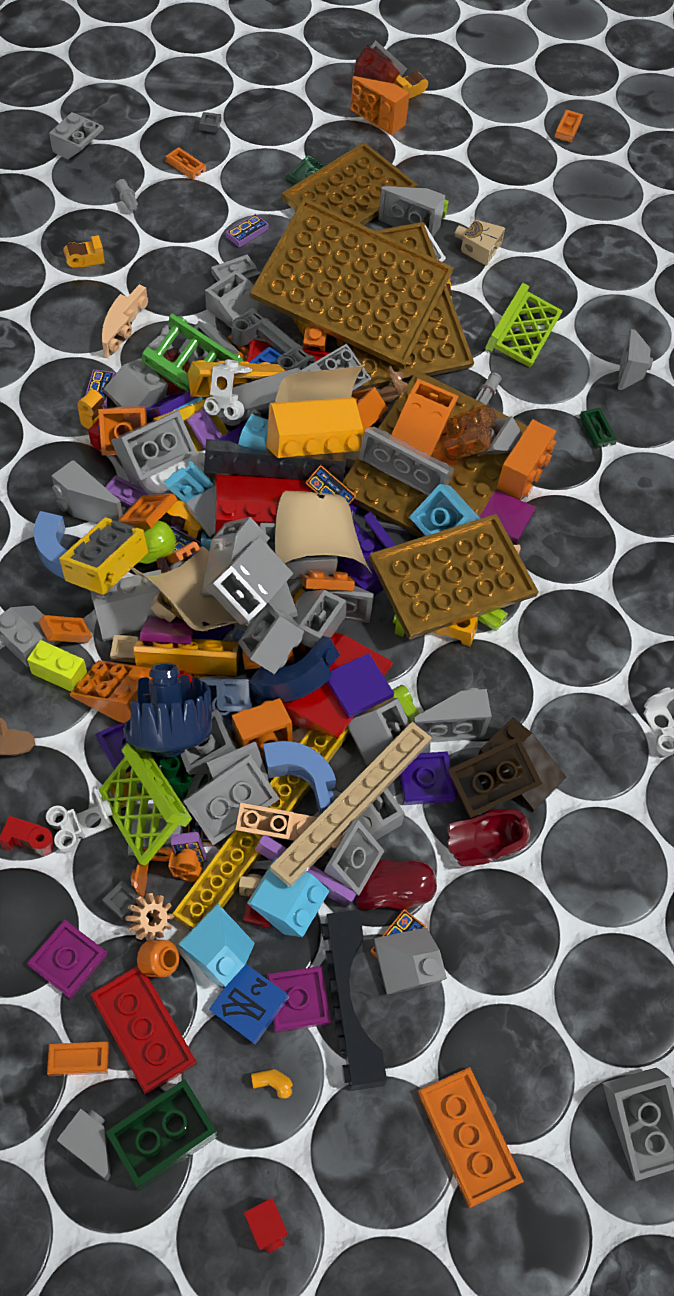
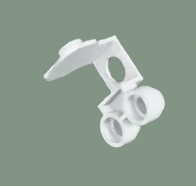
M225 360V363L213 367L210 395L213 396L205 400V411L210 415H216L224 410L225 416L230 420L241 418L244 415V406L241 402L237 401L238 395L232 394L233 378L236 373L252 372V368L238 365L239 362L235 360ZM220 376L225 377L228 385L225 390H221L217 386V379ZM230 408H233L234 414L231 413Z
M670 688L662 689L656 695L651 696L644 705L646 709L643 713L656 738H659L656 742V749L663 756H670L674 753V720L667 709L669 702L674 699V689ZM656 716L665 717L668 721V726L664 728L658 727L654 722V718ZM662 745L668 746L669 749H665Z
M93 786V790L99 805L76 814L74 809L66 811L62 806H53L48 810L46 820L49 825L54 829H62L57 832L54 838V842L60 851L65 853L71 852L77 847L79 837L82 836L84 839L113 827L109 817L113 815L107 800H102V795L96 786ZM91 814H98L101 817V823L95 828H90L86 825V819ZM59 816H63V817H64L61 822H59V823H56V822H55V820H56L57 817H59ZM72 839L70 845H63L65 840Z

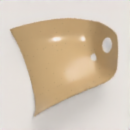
M365 365L288 375L280 383L275 403L350 398L357 376ZM353 451L344 452L345 459L355 460Z
M305 491L283 492L276 517L275 554L284 564L290 560L305 556L332 555L355 559L366 565L369 569L359 545L349 503L344 497L336 494ZM317 494L325 495V497L319 498Z
M201 546L200 550L181 566L159 575L145 576L135 568L130 567L136 575L147 579L156 586L173 605L182 619L194 630L205 631L237 622L213 595L203 596L201 594L209 551L205 547ZM202 622H207L210 625L203 626Z

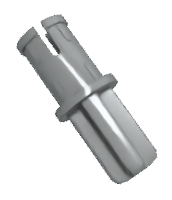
M118 180L115 186L120 193L121 201L125 203L129 211H136L138 209V202L135 199L134 191L128 186L126 180Z
M489 374L485 384L480 386V392L476 400L485 405L488 404L489 400L495 396V390L502 380L499 374Z

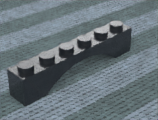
M206 439L204 472L308 480L321 465L341 483L344 481L346 466L344 452L277 458L270 451L248 448L231 441Z
M352 910L326 914L325 923L321 924L323 941L328 940L329 950L325 951L327 968L332 967L333 978H329L331 996L336 995L338 1006L333 1007L335 1024L341 1025L342 1035L337 1036L340 1053H345L346 1065H342L344 1083H349L350 1091L382 1087L387 1082L383 1052L361 1027L350 997V970L364 937L360 911Z

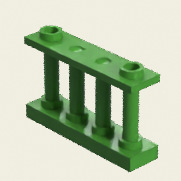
M172 313L168 321V326L171 327L170 331L156 350H152L149 347L145 349L141 361L184 391H189L190 388L188 373L183 371L182 367L197 346L208 352L204 359L206 362H213L215 358L220 361L235 360L239 363L244 362L241 356L229 352L190 326L183 317L175 316ZM180 333L190 341L177 360L171 363L163 355Z

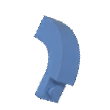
M40 511L34 526V539L39 557L49 571L65 579L59 560L68 551L60 545L66 531L63 516Z
M279 741L263 744V756L268 779L286 775L304 779L314 791L320 816L334 802L332 791H335L336 778L328 762L318 752L300 743Z

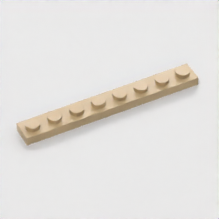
M411 722L270 866V871L291 888L351 826L353 820L358 819L431 743L432 737L415 723Z

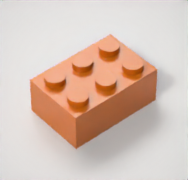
M532 419L504 462L496 490L519 500H522L524 496L528 497L533 488V481L538 482L543 472L542 467H547L552 458V455L549 453H552L557 443L554 440L556 430Z

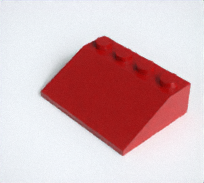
M216 474L215 535L226 522L251 517L259 527L260 523H276L278 506L283 492H311V488L306 484L307 480Z
M334 633L331 637L340 655L330 666L329 671L366 654H370L383 676L393 664L391 660L344 634ZM327 682L307 696L293 701L282 702L292 721V725L337 739L354 718V716L348 718Z

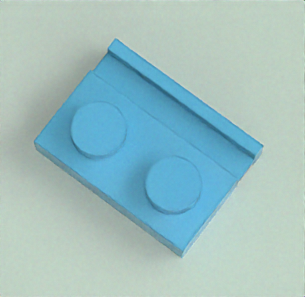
M192 461L188 462L189 466L184 469L182 467L164 481L168 489L185 503L205 492L210 487L215 486L212 480Z

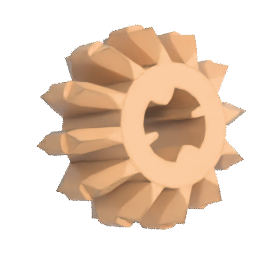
M147 893L145 899L141 896L136 897L138 906L131 904L128 906V909L133 911V916L128 915L125 919L126 921L133 922L128 930L130 932L137 931V939L142 940L145 937L147 941L154 940L155 936L163 938L164 932L162 929L170 930L172 928L170 924L166 923L167 919L175 917L173 914L167 913L172 905L170 903L163 904V896L158 895L154 898L153 893ZM147 913H151V916L154 918L152 922H149V919L146 917Z

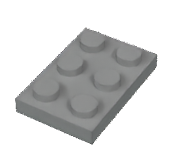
M248 754L182 801L211 844L215 845L235 831L240 803L268 808L279 800V797L252 756Z

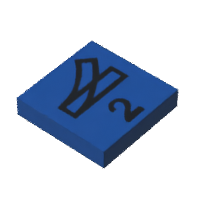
M245 964L226 985L209 1010L256 1045L288 1000L289 995Z

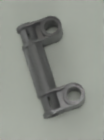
M256 308L249 309L232 322L231 340L235 345L245 346L260 336L282 354L278 357L277 364L285 371L295 368L302 370L316 361L314 356L305 353L302 346L293 341L268 318H263Z

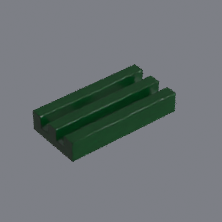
M601 408L580 412L579 417L595 449L600 448L601 445L607 447L609 443L611 446L616 444L617 439ZM601 426H602V428H603V430H604V432H605L607 438H605V436H604V434H603V432H602V430H601Z

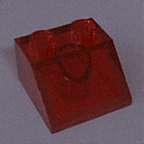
M366 45L356 59L354 76L393 84L400 74L389 60L368 45Z

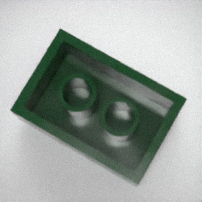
M183 1079L106 1131L108 1138L139 1192L218 1137L216 1129L186 1079Z

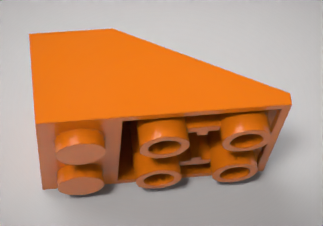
M354 76L352 77L350 110L393 135L406 125L410 93L396 84Z
M417 379L391 436L431 456L453 414L459 396Z
M98 660L84 678L78 682L70 696L118 722L126 723L131 717V701H137L138 680L148 677L150 681L152 679L149 676L151 668Z

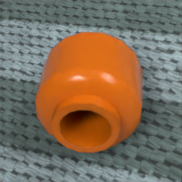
M150 940L145 942L138 951V968L148 977L164 978L172 975L179 964L177 947L169 940Z

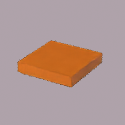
M174 493L143 495L118 521L133 526L135 529H151L178 499Z

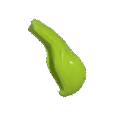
M158 520L151 529H142L144 530L148 554L139 561L140 563H152L166 557L175 550L176 537L167 523Z

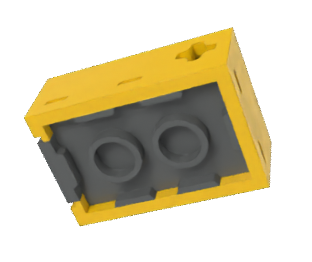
M105 517L59 558L65 581L104 595L131 570L130 567H134L148 554L144 530L135 529L133 526L116 520L112 521V519Z

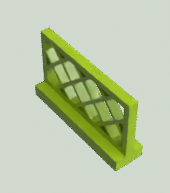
M522 283L493 331L485 349L492 352L495 348L531 368L563 310L528 292L530 286ZM529 300L530 302L534 303L536 307L529 308L526 301ZM549 311L556 316L547 318L545 312ZM539 312L541 319H534L532 313ZM526 314L528 320L521 321L519 315ZM544 324L546 330L539 331L537 325ZM524 326H532L534 332L527 333ZM519 327L521 334H513L511 328ZM537 337L539 344H532L529 338ZM524 339L526 345L519 346L516 340ZM511 340L513 347L509 348L502 344V342ZM529 350L532 358L525 357L521 351Z
M127 743L121 750L125 757L99 791L102 795V800L108 801L113 813L111 816L139 863L147 865L179 825L186 827L192 818L150 753ZM131 765V776L125 779L126 770ZM138 782L143 784L141 796H136ZM129 783L128 797H123L124 784ZM116 785L115 798H111L109 791ZM149 800L154 802L152 814H147ZM135 801H140L139 815H133ZM122 802H127L125 816L121 815ZM160 818H164L167 825L158 833ZM146 819H152L150 833H145ZM133 820H138L136 834L131 832ZM144 838H149L148 849L144 852L142 850Z

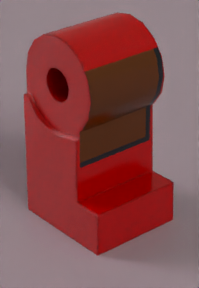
M12 816L8 817L0 835L2 849L12 851L14 845L30 849L35 855L41 857L49 855L55 845L49 829Z

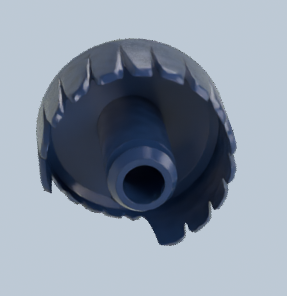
M161 663L152 666L149 672V676L152 679L149 681L148 677H143L138 680L137 701H131V717L126 721L123 729L125 740L135 748L154 752L155 755L161 757L178 756L184 753L186 749L203 743L212 732L211 691L204 681L201 683V680L196 677L192 678V685L187 675H181L180 678L177 677L180 671L174 664Z

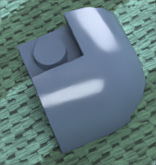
M229 675L199 678L201 683L204 681L210 688L212 712L218 710L230 731H234L232 715L237 714L241 710L254 707V701H251V684L249 683L251 678L229 677Z

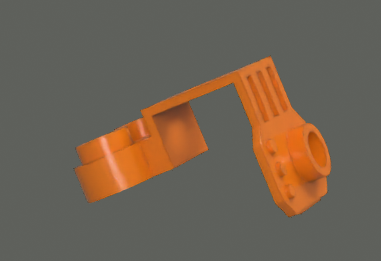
M143 847L142 850L145 852L148 847ZM160 848L158 852L168 856L154 855L151 859L152 861H169L168 867L172 876L180 877L187 882H196L202 875L203 868L198 861L199 858L196 856L197 852L192 849H182L176 856L173 849ZM138 863L137 869L133 870L131 874V885L134 886L137 894L141 897L145 895L149 863L147 865Z

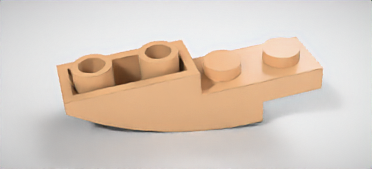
M139 284L128 297L120 294L109 309L102 331V344L106 358H109L116 352L122 342L130 337L132 333L131 322L135 320L137 314L142 309H145L148 304L146 287Z
M240 803L235 830L295 841L318 817ZM344 833L332 844L330 848L337 849V847L343 839Z

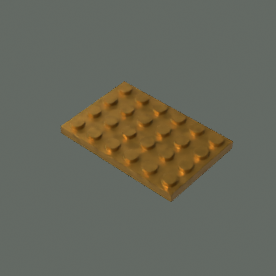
M363 142L284 191L281 199L296 211L303 198H306L357 223L365 225L379 215L381 188L383 186L417 188L418 184Z
M497 514L370 553L369 560L408 640L536 597L539 593Z

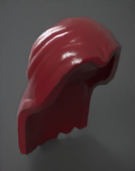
M488 810L478 817L449 823L447 830L449 836L447 839L448 850L458 860L457 863L460 866L484 865L524 849L529 842L531 829L524 814L518 810Z
M380 859L360 895H355L356 904L360 910L381 907L407 910L424 905L433 899L437 891L435 872L429 864L423 861Z

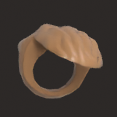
M391 365L387 369L393 383L378 391L385 404L399 398L408 386L407 383L402 381L403 372L393 371Z
M0 718V755H20L29 752L35 746V739L32 734L27 731L8 729L6 722Z

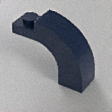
M322 636L310 652L299 662L282 667L275 674L261 666L249 680V683L258 697L267 701L279 698L282 702L300 699L320 688L332 677L329 668L340 654L331 638Z

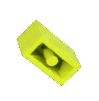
M42 640L39 641L27 659L33 675L71 692L87 674L84 659Z

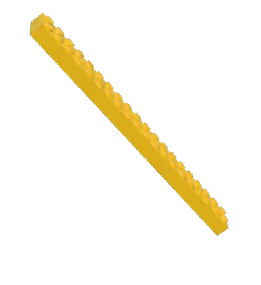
M346 727L337 739L309 730L300 744L312 748L329 763L350 734V731ZM297 776L274 777L270 785L279 797V800L268 808L293 812L311 786L304 779ZM235 830L172 913L175 916L173 919L189 930H192L216 904L223 908L239 887L240 877H246L262 855L254 849L263 835Z

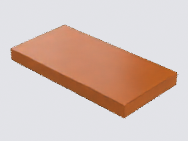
M470 1067L418 1090L419 1098L468 1208L474 1207L524 1182Z

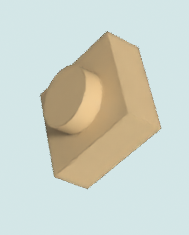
M159 591L153 597L151 609L159 618L171 622L176 617L171 612L173 607L169 601L165 603L162 592Z
M114 635L110 654L111 661L136 663L134 646L139 637Z
M249 874L247 877L241 876L239 895L249 896L253 894L263 877L257 874Z

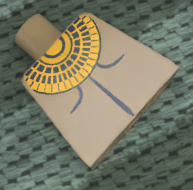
M474 220L468 229L459 225L454 237L462 240V253L487 266L502 244L505 228Z

